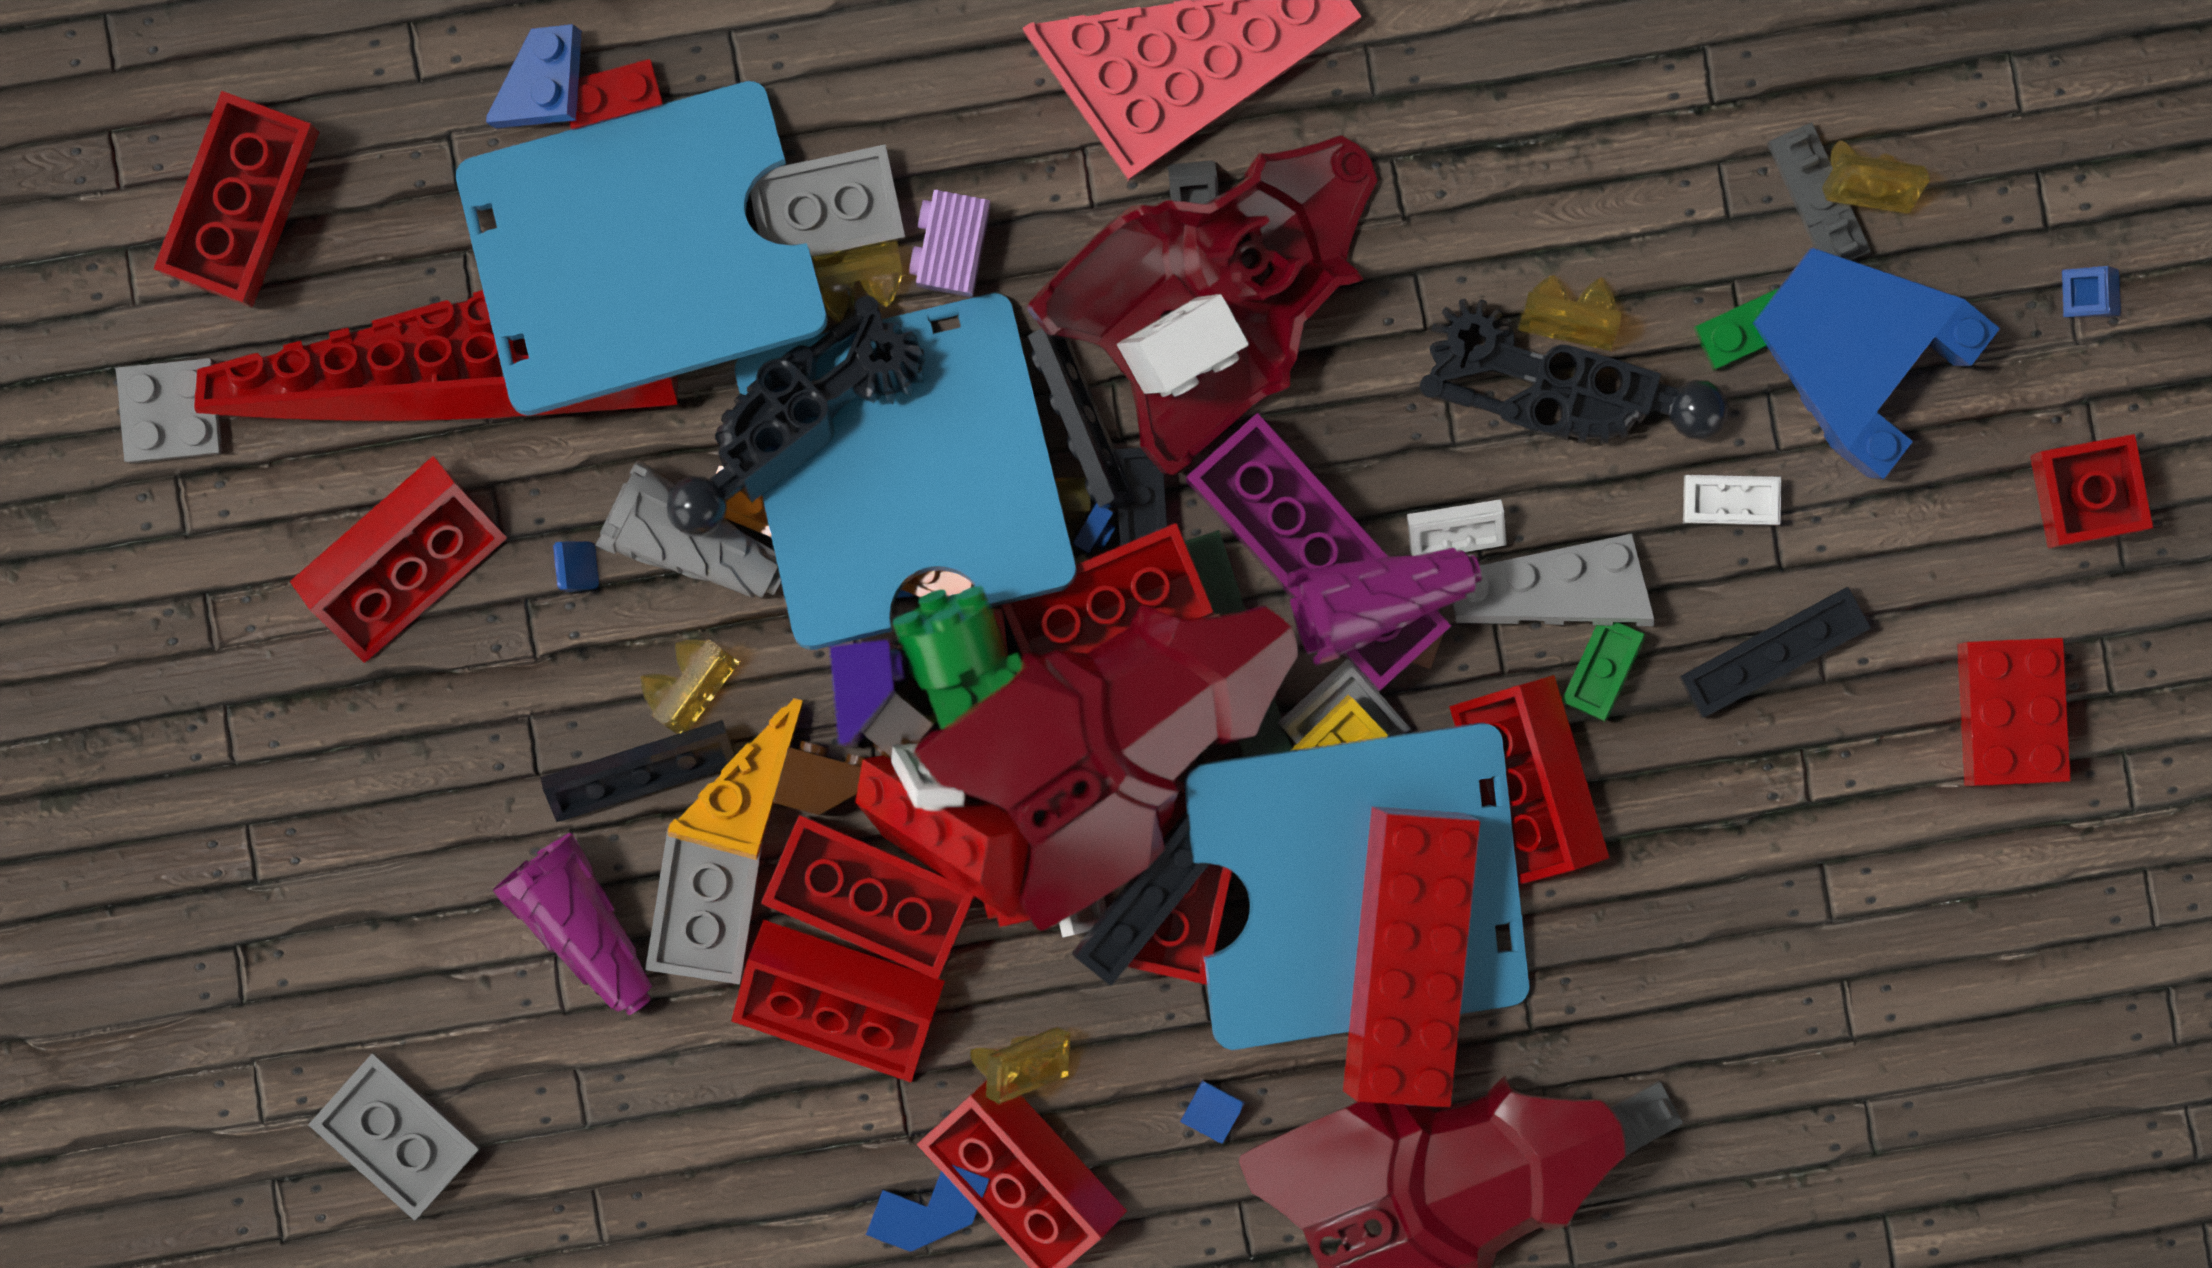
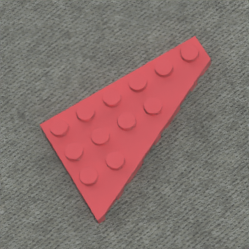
M1182 0L1159 6L1107 11L1098 15L1073 16L1064 20L1036 24L1032 22L1023 28V32L1129 182L1360 21L1362 16L1350 0Z

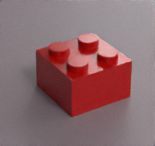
M2135 434L2044 450L2030 455L2048 549L2131 534L2153 528Z

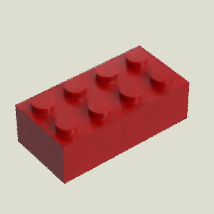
M221 90L153 269L169 278L253 308L320 131L311 123Z
M799 815L761 904L938 980L975 896L938 873L806 816Z

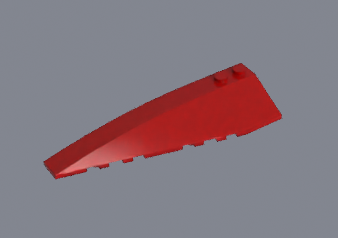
M480 290L473 292V297L456 304H451L449 300H444L372 320L373 327L350 333L347 327L329 332V339L304 346L301 340L283 345L281 351L265 357H261L259 353H253L197 369L194 409L199 414L344 421L456 420L535 416L678 405V375L535 415L520 414L514 409L509 399L484 292ZM524 338L508 341L514 364L518 361L529 359Z

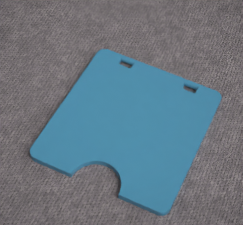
M754 81L738 83L669 102L662 106L474 156L464 160L458 166L456 181L509 399L517 412L523 415L539 414L809 339L819 335L825 329L827 314L808 244L782 245L768 241L751 228L746 218V203L754 185L768 172L786 165L769 98L761 84ZM493 208L497 228L482 233L477 211ZM524 338L529 359L518 361L514 364L508 341Z
M991 293L882 319L883 323L897 322L901 325L903 334L912 331L916 335L919 346L924 350L926 358L925 365L922 366L924 373L923 382L911 383L913 388L911 397L902 392L896 393L893 405L887 401L886 395H882L874 404L859 396L842 407L833 418L835 433L832 440L819 452L762 494L792 632L796 642L802 648L817 650L892 632L891 612L898 593L911 579L930 571L953 572L964 577L974 586H982L991 607L1062 591L1070 587L1075 581L1076 566L1012 305L1005 296ZM954 316L959 317L960 328L933 334L930 322ZM828 333L738 358L735 364V375L739 393L744 395L748 393L747 387L756 380L758 369L764 363L771 359L781 358L796 346L805 345L811 347ZM857 333L841 345H835L817 359L815 380L823 377L846 359ZM779 386L773 392H782L789 386ZM808 417L801 423H812L819 417ZM772 445L766 448L764 452H774L781 445Z
M1474 723L1195 765L1186 773L1184 791L1187 814L1190 821L1189 833L1193 862L1213 863L1230 869L1244 883L1250 900L1248 921L1240 936L1225 949L1212 955L1204 956L1212 1031L1215 1040L1224 1048L1237 1050L1349 1032L1372 806L1458 812L1480 820L1460 1014L1514 1006L1526 998L1529 991V979L1503 740L1500 732L1494 726L1487 723ZM1493 777L1496 805L1482 806L1479 780ZM1509 922L1512 950L1498 951L1495 925L1507 924Z

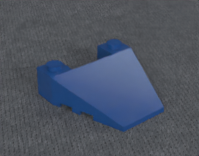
M1815 248L1808 250L1753 321V325L1784 374L1789 376L1798 390L1804 406L1808 412L1813 414L1825 433L1823 436L1830 447L1867 478L1884 479L1913 442L1877 413V411L1929 345L1953 366H1972L2000 329L1963 298Z

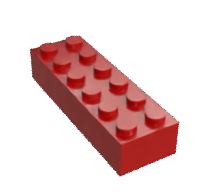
M1376 806L1371 808L1343 1092L1357 1102L1451 1107L1480 820L1465 813Z

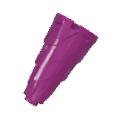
M1454 547L1415 556H1393L1377 560L1340 563L1309 570V568L1299 569L1289 573L1288 589L1300 585L1301 596L1290 598L1289 600L1307 654L1318 652L1316 656H1313L1312 662L1319 665L1340 658V654L1365 646L1385 633L1409 625L1424 614L1468 598L1466 594L1475 592L1476 583L1482 581V574L1474 554L1466 555L1463 550H1456Z
M572 833L565 834L537 852L538 855L529 862L527 860L510 872L493 888V892L517 919H521L548 951H555L583 985H589L611 1009L613 1008L617 1012L625 1010L628 1015H631L651 1000L647 992L652 988V985L642 969L639 959L635 955L636 948L613 913L614 907L611 900L593 874L592 865Z

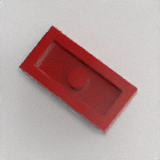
M651 59L579 78L576 120L569 121L571 130L662 106L663 101Z

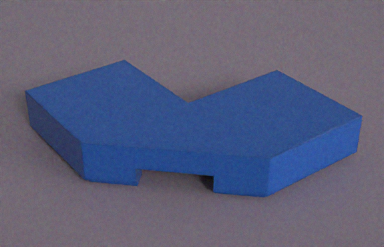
M952 1165L971 1187L983 1197L989 1179ZM941 1171L928 1206L883 1189L866 1235L911 1252L971 1225L977 1209Z

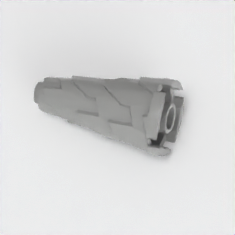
M636 460L629 472L631 476L627 483L624 482L595 546L614 554L616 552L644 564L670 569L690 578L711 581L751 598H754L755 595L762 598L765 592L772 595L775 594L781 583L774 550L739 531L726 519L716 531L703 537L687 536L672 525L667 516L669 492L676 484L655 473V470L650 468L649 465Z

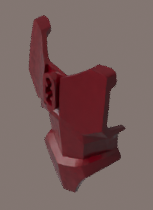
M1338 135L1318 143L1277 153L1267 154L1260 152L1246 170L1243 181L1206 204L1164 200L1154 206L1133 205L1109 222L1080 249L1028 303V312L1047 335L1077 339L1102 347L1130 381L1137 412L1140 448L1161 473L1174 475L1191 463L1192 458L1217 438L1251 406L1268 395L1288 388L1290 386V370L1297 359L1304 322L1339 285H1349L1363 280L1361 274L1347 262V254L1358 220L1378 180L1367 152L1346 137ZM1221 294L1249 344L1236 352L1240 359L1216 373L1212 369L1206 373L1198 374L1196 377L1199 383L1178 396H1173L1172 393L1165 397H1162L1160 393L1144 394L1119 350L1117 343L1157 321L1165 311L1170 313L1196 297Z
M1142 605L1132 618L1128 629L1094 648L1088 654L1059 650L1043 655L1026 652L1022 656L1021 670L1011 681L965 712L944 729L929 734L915 746L914 754L940 786L982 798L1007 810L1031 845L1032 852L1029 873L1024 892L1019 897V902L1032 924L1040 931L1046 930L1094 903L1147 869L1165 850L1163 829L1172 819L1173 807L1178 793L1175 781L1211 743L1222 745L1257 734L1273 697L1298 657L1296 638L1292 627L1280 615L1266 606L1217 617L1181 619ZM1079 780L1086 781V788L1082 793L1078 795L1070 794L1075 782ZM1038 809H1045V818L1039 823H1032L1033 813Z
M1503 1076L1489 1090L1487 1095L1440 1109L1433 1106L1356 1101L1340 1110L1251 1148L1240 1156L1239 1164L1251 1193L1273 1206L1303 1230L1318 1268H1492L1498 1251L1523 1235L1540 1227L1545 1230L1570 1227L1569 1224L1578 1207L1607 1173L1626 1156L1623 1124L1602 1099L1574 1100L1527 1095L1511 1089L1506 1076ZM1367 1220H1378L1382 1225V1233L1380 1235L1370 1233L1366 1226ZM1324 1237L1341 1238L1342 1243L1338 1246L1337 1252H1329L1324 1248L1322 1242Z

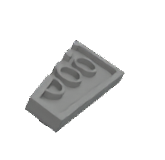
M1632 534L1480 565L1482 581L1476 583L1475 592L1466 594L1468 598L1452 604L1456 623L1518 624L1520 620L1545 621L1544 624L1564 625V621H1592V625L1613 626V622H1636V626H1654V616Z

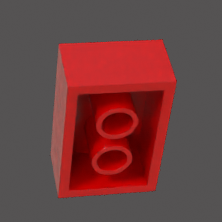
M2063 638L1973 641L1957 644L1964 786L2069 782L2070 764Z

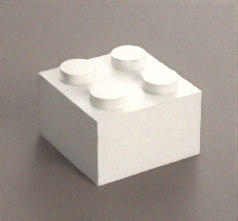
M1221 294L1196 297L1117 343L1143 393H1160L1162 397L1171 393L1173 396H1178L1190 390L1199 383L1196 376L1200 373H1206L1212 369L1216 373L1229 367L1240 359L1236 352L1249 345Z

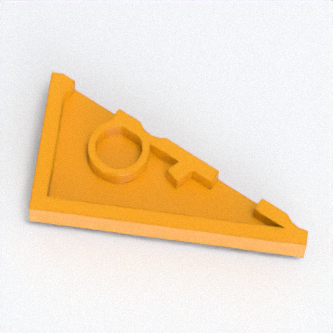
M793 698L787 706L782 707L769 720V725L751 744L747 743L721 770V775L698 794V799L678 820L675 818L669 824L667 831L669 837L757 860L774 805L773 800L788 747L791 748L801 715L803 700Z

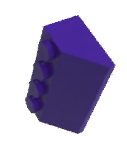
M889 640L830 646L838 742L840 745L848 748L859 747L866 738L864 733L892 697L899 691L900 685H904L909 680L905 655L900 650H897Z

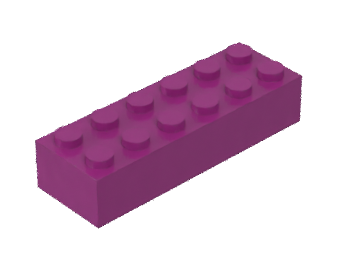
M1258 413L1186 477L1187 484L1291 598L1301 596L1300 585L1288 589V576L1290 572L1303 568L1312 570L1340 563L1377 560L1388 557ZM1435 610L1422 615L1409 625L1385 633L1369 644L1343 653L1346 659L1353 662L1377 691H1380L1451 625Z

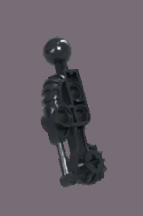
M863 296L856 301L853 312L830 328L829 333L811 347L805 345L796 346L781 358L771 359L764 363L758 369L756 380L747 387L748 393L746 395L740 393L734 399L735 406L733 409H727L721 416L723 425L717 428L715 440L720 445L718 454L723 469L710 479L702 476L685 478L677 482L669 492L667 516L672 525L687 536L703 537L716 531L725 520L727 501L741 491L751 502L755 501L824 448L832 440L835 433L833 418L842 407L857 396L874 404L882 395H886L887 401L892 405L896 398L895 394L898 392L911 397L913 391L911 383L923 382L924 373L922 366L925 365L924 362L926 361L924 350L920 348L916 335L912 331L903 334L902 327L897 322L883 323L877 300L872 296ZM857 333L846 359L823 377L815 380L816 360L835 345H841ZM779 386H789L782 392H773ZM808 417H819L812 423H801ZM772 445H781L774 452H764L766 448Z
M1467 299L1459 300L1461 314L1459 318L1448 307L1442 310L1443 317L1451 324V327L1440 323L1433 324L1432 332L1447 336V339L1436 341L1429 347L1436 365L1431 369L1430 374L1422 378L1419 384L1420 393L1426 398H1439L1470 408V406L1498 414L1502 421L1563 440H1568L1569 436L1577 437V442L1583 444L1588 439H1599L1600 444H1608V439L1619 436L1620 439L1627 438V432L1635 422L1641 424L1645 417L1649 415L1650 410L1669 415L1671 424L1680 434L1687 438L1703 440L1713 437L1722 430L1729 413L1726 395L1719 386L1708 380L1695 379L1685 382L1676 388L1660 383L1661 373L1571 345L1561 344L1554 346L1545 355L1514 347L1512 327L1502 326L1496 329L1493 327V324L1502 317V311L1497 309L1488 319L1483 317L1487 302L1482 299L1476 305L1475 314H1470ZM1470 326L1479 329L1478 337L1484 340V345H1475L1468 354L1465 367L1461 368L1460 365L1465 353V341L1458 338V333H1467ZM1564 354L1573 360L1575 372L1570 379L1558 380L1550 373L1549 362L1553 356ZM1600 369H1612L1619 375L1620 387L1616 393L1604 394L1597 389L1594 381L1595 375ZM1493 371L1531 383L1532 386L1505 401L1475 393L1474 389L1448 381ZM1547 399L1557 403L1561 411L1558 423L1546 426L1536 419L1535 407L1539 401Z

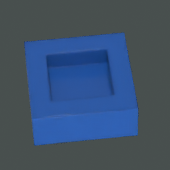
M1096 503L1075 538L1072 547L1088 556L1094 547L1103 551L1116 529V526L1109 523L1113 512L1107 508H1099Z

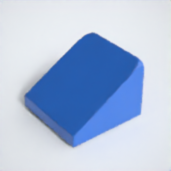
M2101 266L2062 270L2064 317L2120 315V280L2117 268Z
M589 541L555 542L553 550L557 588L564 592L596 589L599 586L594 543Z
M1202 1079L1180 1122L1223 1144L1245 1102Z

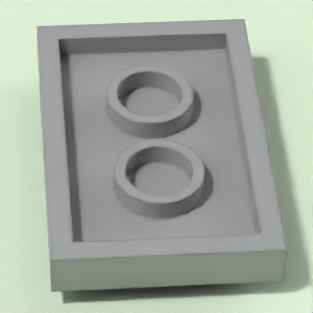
M886 145L777 167L764 175L750 192L759 235L768 241L782 245L807 243L812 259L906 239Z
M667 833L646 970L741 984L763 842L757 860L672 838Z
M372 1053L308 1124L414 1221L424 1213L481 1149L479 1145L376 1053Z

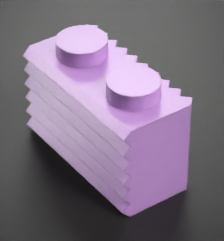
M934 190L932 201L923 200L918 228L926 229L923 248L914 246L909 267V274L917 276V287L973 298L991 208L990 200Z

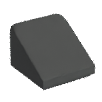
M1214 161L1168 165L1171 200L1206 204L1218 197L1217 172Z

